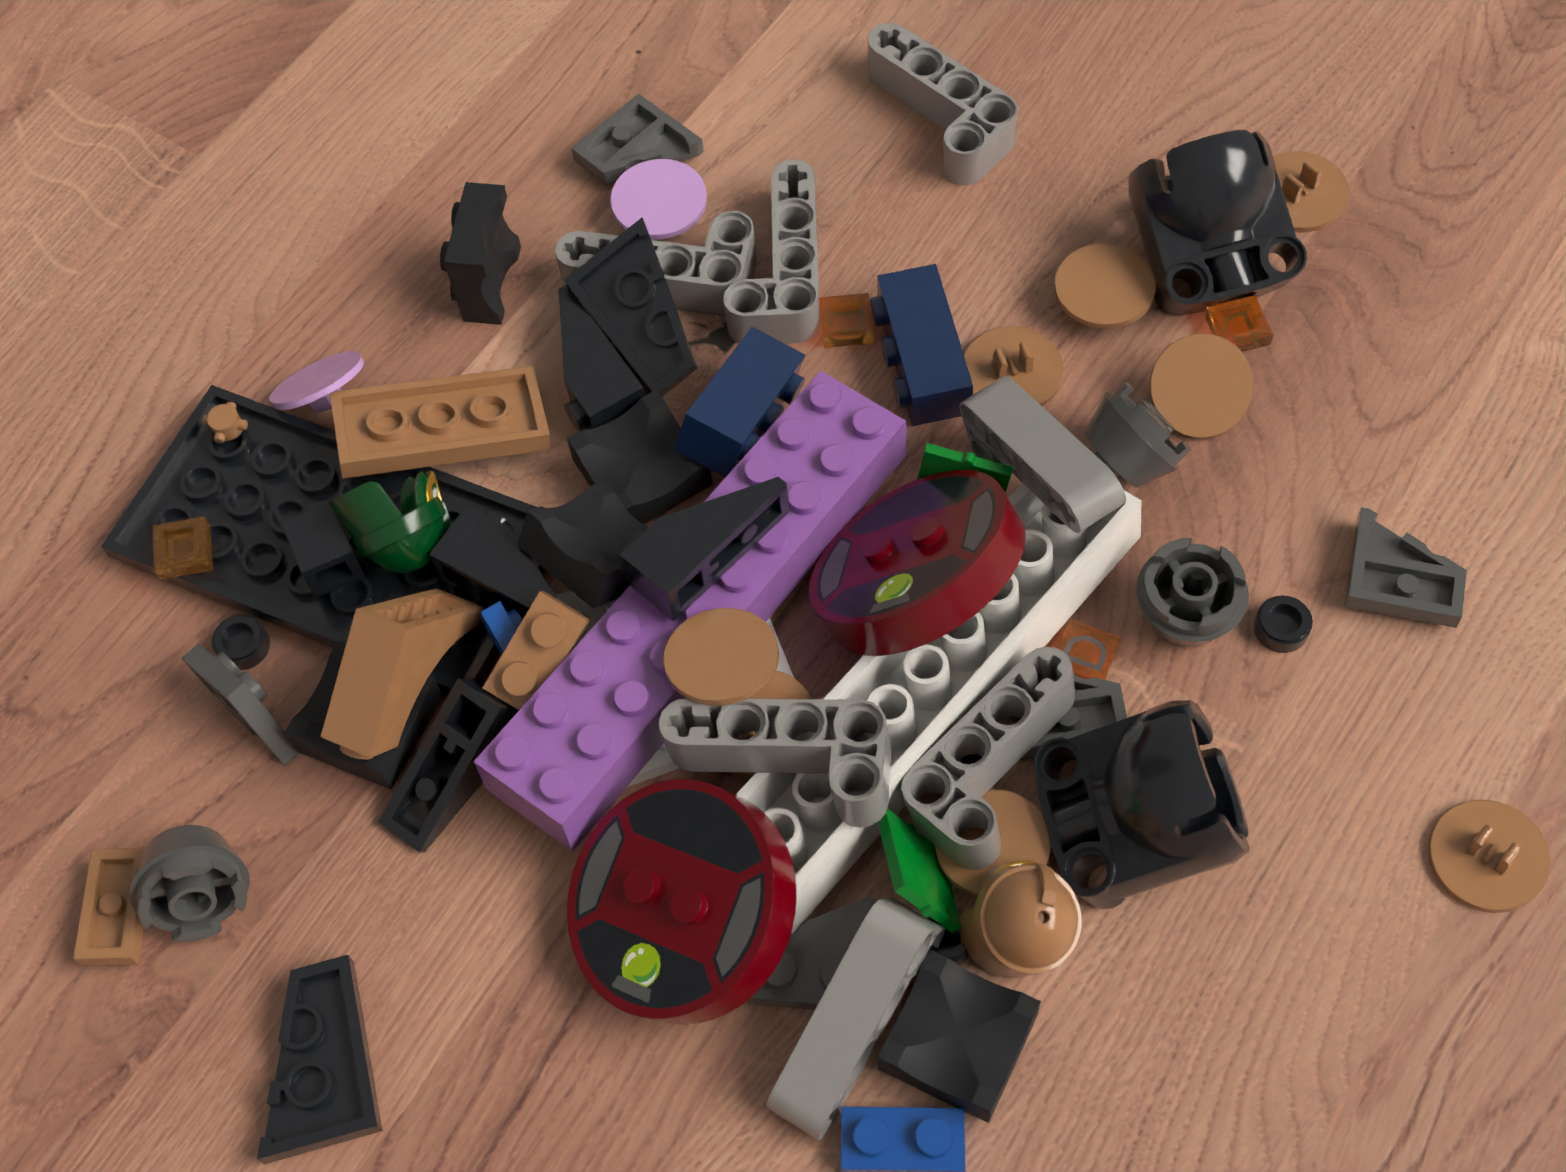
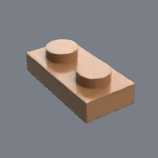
M540 591L484 684L483 689L520 710L575 648L591 619L545 591Z
M145 848L91 849L73 960L81 966L139 964L144 926L141 924L138 913L131 904L129 893L132 880Z

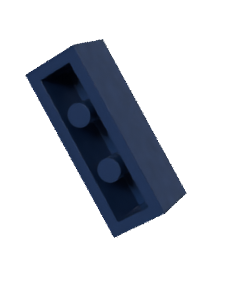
M936 264L877 275L878 296L870 297V306L875 326H884L887 336L881 338L886 366H895L898 378L893 379V388L898 408L907 407L912 426L961 417L959 405L973 395V383Z
M751 327L685 414L674 450L726 478L762 437L760 436L761 433L766 432L781 416L785 407L781 406L783 402L790 405L798 396L805 381V378L798 374L806 355Z

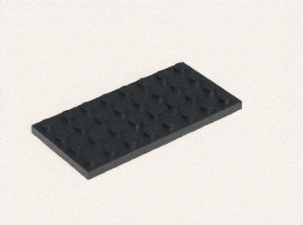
M211 385L101 547L108 557L334 648L338 640L347 643L355 611L361 607L435 588L483 607V610L490 606L440 580L434 564L429 563L409 573H396L378 566L367 556L361 558L348 532L347 534L365 574V578L315 598L301 574L281 522L295 517L304 509L324 505L342 494L371 481L377 482L383 488L401 513L400 492L402 484L408 477L415 480L421 471L424 474L428 471L434 472L441 497L447 507L450 526L466 505L484 514L487 511H493L501 515L512 525L513 532L519 539L527 511L537 507L432 467L342 479L334 430ZM233 402L237 405L236 411L240 418L247 420L248 427L246 430H242L237 438L224 441V443H217L214 441L215 435L210 426L203 424V417L208 415L215 406ZM180 536L196 538L201 546V555L198 562L191 568L171 572L169 538ZM189 540L175 542L176 567L191 563L196 555V548L193 542ZM531 557V559L543 575L546 569L541 567L538 564V562ZM481 620L477 628L464 634L448 649L431 672L430 676L435 678L441 692L449 695L458 678L484 679L497 657L499 651Z

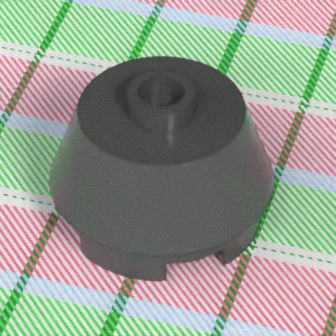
M1125 381L1111 395L1105 392L1084 434L1097 450L1094 454L1108 466L1114 475L1120 474L1127 482L1137 488L1178 470L1177 463L1191 449L1184 441L1177 446L1173 444L1169 437L1175 428L1146 398L1138 405L1130 399L1128 395L1134 389Z
M1192 538L1177 539L1159 548L1142 567L1136 588L1140 608L1154 631L1165 641L1181 647H1199L1231 631L1243 618L1249 600L1246 576L1238 559L1223 546L1218 551L1207 545L1192 544Z
M199 825L178 826L158 834L146 846L130 886V901L134 910L138 913L141 924L147 930L150 925H153L158 929L171 931L172 940L174 941L200 940L221 932V922L233 915L236 909L243 912L247 901L250 876L245 864L217 831Z

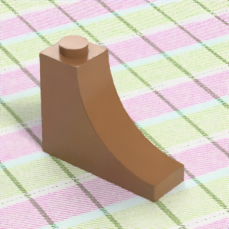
M435 588L356 609L321 737L340 745V751L345 755L363 760L372 759L376 755L398 747L407 718L429 675L443 655L459 638L478 627L480 612L483 611V607Z

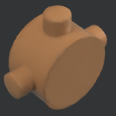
M233 402L217 405L210 410L208 415L203 417V424L210 426L215 435L214 441L217 443H224V441L237 438L242 430H246L248 427L247 420L240 418L236 411L237 405Z

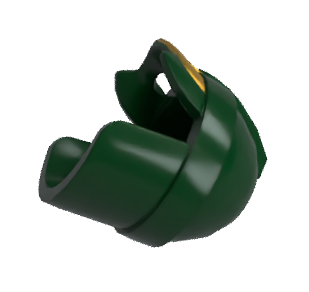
M421 471L415 480L411 477L406 478L400 492L401 513L383 488L373 481L366 482L328 502L337 518L352 537V543L361 558L367 556L373 563L391 572L409 573L429 563L433 565L429 554L450 528L447 507L441 497L433 471H428L425 474Z

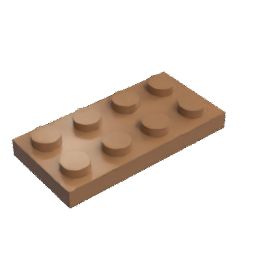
M533 366L330 393L342 479L551 450L550 433Z

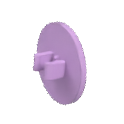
M653 159L632 166L618 178L611 192V208L618 224L627 230L643 217L651 239H667L686 232L700 220L707 205L706 187L701 176L687 164L671 159Z
M357 351L341 352L320 359L300 369L281 382L270 394L269 401L277 410L293 409L306 404H310L316 414L332 409L330 393L342 391L341 386L359 373L364 365V360Z

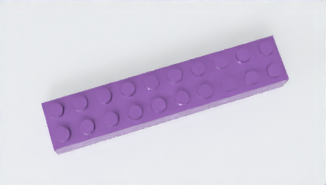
M820 371L704 501L706 502L780 477L787 483L790 512L675 621H672L634 588L629 586L476 758L474 764L486 789L569 850L573 851L663 745L664 740L659 730V718L662 711L670 703L679 699H685L672 687L664 668V650L671 634L690 617L717 608L745 610L759 616L766 622L819 560L832 539L858 514L906 457V420Z

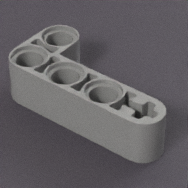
M885 23L871 30L868 35V73L870 79L946 130L943 138V173L950 182L965 186L974 184L1012 151L1016 141L1018 106L1010 95L903 26L895 23Z
M786 160L778 164L772 171L773 278L739 280L729 285L724 292L723 303L728 334L737 343L741 342L751 327L764 332L784 344L806 342L815 337L819 331L820 297L815 175L812 167L804 161Z
M726 211L715 217L710 225L704 247L652 240L676 309L725 315L723 303L725 290L736 281L752 279L757 262L754 224L745 213ZM573 231L561 237L556 244L555 254L564 286L567 285L564 279L618 236L587 231Z
M1003 375L960 403L961 416L975 456L1014 467L1012 473L1073 532H1082L1126 502L1124 490L1108 466L1009 376Z
M1041 647L1028 653L926 752L903 777L901 789L910 822L927 839L957 864L966 869L978 870L987 868L996 861L1001 851L1002 844L995 811L982 797L1074 704L1073 667L1070 658L1065 652L1055 647ZM1009 716L1021 719L1012 725L998 723L1003 718ZM971 754L982 757L973 764H962L959 762L961 758ZM938 793L943 795L935 803L922 804L918 802L926 794ZM971 828H981L986 831L983 836L974 840H965L960 837L964 831Z
M685 698L670 703L661 713L659 718L660 733L673 763L682 770L692 772L829 774L830 788L836 811L842 821L854 827H867L880 821L886 813L889 801L892 750L885 714L878 705L871 701L746 699L734 704L711 706L699 704ZM745 732H757L750 739L737 740L738 736ZM801 733H816L812 738L808 740H793L797 735ZM860 733L874 734L867 741L857 742L851 740ZM858 785L871 787L863 795L853 796L847 794L849 789Z
M894 898L880 899L872 906L768 1098L766 1108L818 1141L826 1135L841 1111V1107H843L911 978L918 975L930 947L933 945L938 948L944 935V927Z

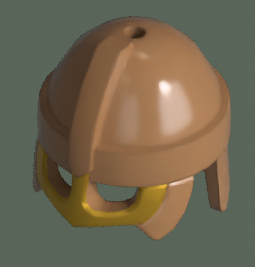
M1017 861L988 869L982 877L981 883L983 888L977 897L975 906L963 912L960 916L962 926L959 929L961 942L969 956L987 972L1005 978H1020L1048 972L1063 963L1077 945L1082 925L1080 906L1070 885L1061 876L1056 874L1052 868L1035 861ZM1039 912L1044 916L1042 923L1038 920Z

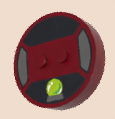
M952 470L922 477L881 497L861 511L840 530L825 548L815 565L809 584L810 602L837 642L850 652L866 656H885L918 648L964 624L982 610L1005 586L1017 568L1024 551L1026 533L1023 521L1000 484L993 477L985 473L973 470Z
M672 779L657 782L633 792L610 809L599 821L583 845L572 873L567 901L568 933L575 959L584 977L602 998L616 1008L638 1017L670 1024L689 1025L703 1023L724 1016L740 1007L765 984L774 972L787 947L796 913L797 892L794 866L790 852L779 830L764 812L748 800L713 784L699 780Z

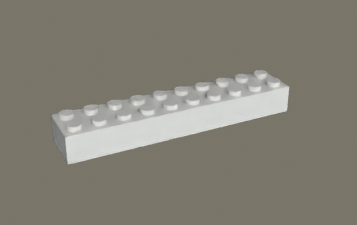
M1021 483L1008 498L1023 521L1026 533L1025 547L1017 568L1000 592L964 624L928 644L897 654L885 656L863 655L824 699L871 701L884 712L892 750L887 807L890 811L897 815L905 806L901 785L907 771L1028 653L1037 648L1045 647L1141 537L1142 500L1124 490L1126 502L1082 532L1075 533L1032 491ZM801 733L797 735L793 740H808L812 738L816 733ZM860 733L851 740L857 742L867 741L874 734ZM755 773L736 795L757 806L770 818L782 835L790 852L794 866L797 892L796 913L791 932L793 934L881 833L878 822L871 826L859 828L850 826L841 820L836 811L832 796L829 774ZM858 785L849 789L847 794L853 796L863 795L871 787Z

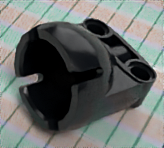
M1233 130L1210 135L1177 146L1168 151L1166 156L1170 173L1168 176H1165L1164 162L1160 159H1149L1129 174L1128 197L1149 265L1156 279L1154 299L1163 312L1173 316L1187 315L1250 300L1285 286L1304 269L1307 261V252L1303 243L1296 236L1275 168L1270 145L1260 132L1250 133L1247 130ZM1269 253L1278 254L1283 258L1286 264L1285 272L1277 271L1271 266L1268 258ZM1179 278L1185 280L1191 288V298H1184L1175 293L1172 287V279Z
M1191 700L1169 701L1150 708L1145 712L1069 739L1063 737L1052 738L1043 743L1036 752L1034 772L1038 797L1054 856L1063 879L1070 885L1077 896L1092 906L1100 909L1114 908L1121 904L1126 897L1235 863L1249 852L1250 846L1246 840L1249 833L1247 820L1225 755L1218 748L1200 751V745L1210 744L1213 740V729L1197 703ZM1070 760H1076L1077 765L1072 775L1065 780H1059V772L1063 765ZM1106 865L1107 875L1103 883L1095 889H1089L1088 878L1090 873L1095 868Z

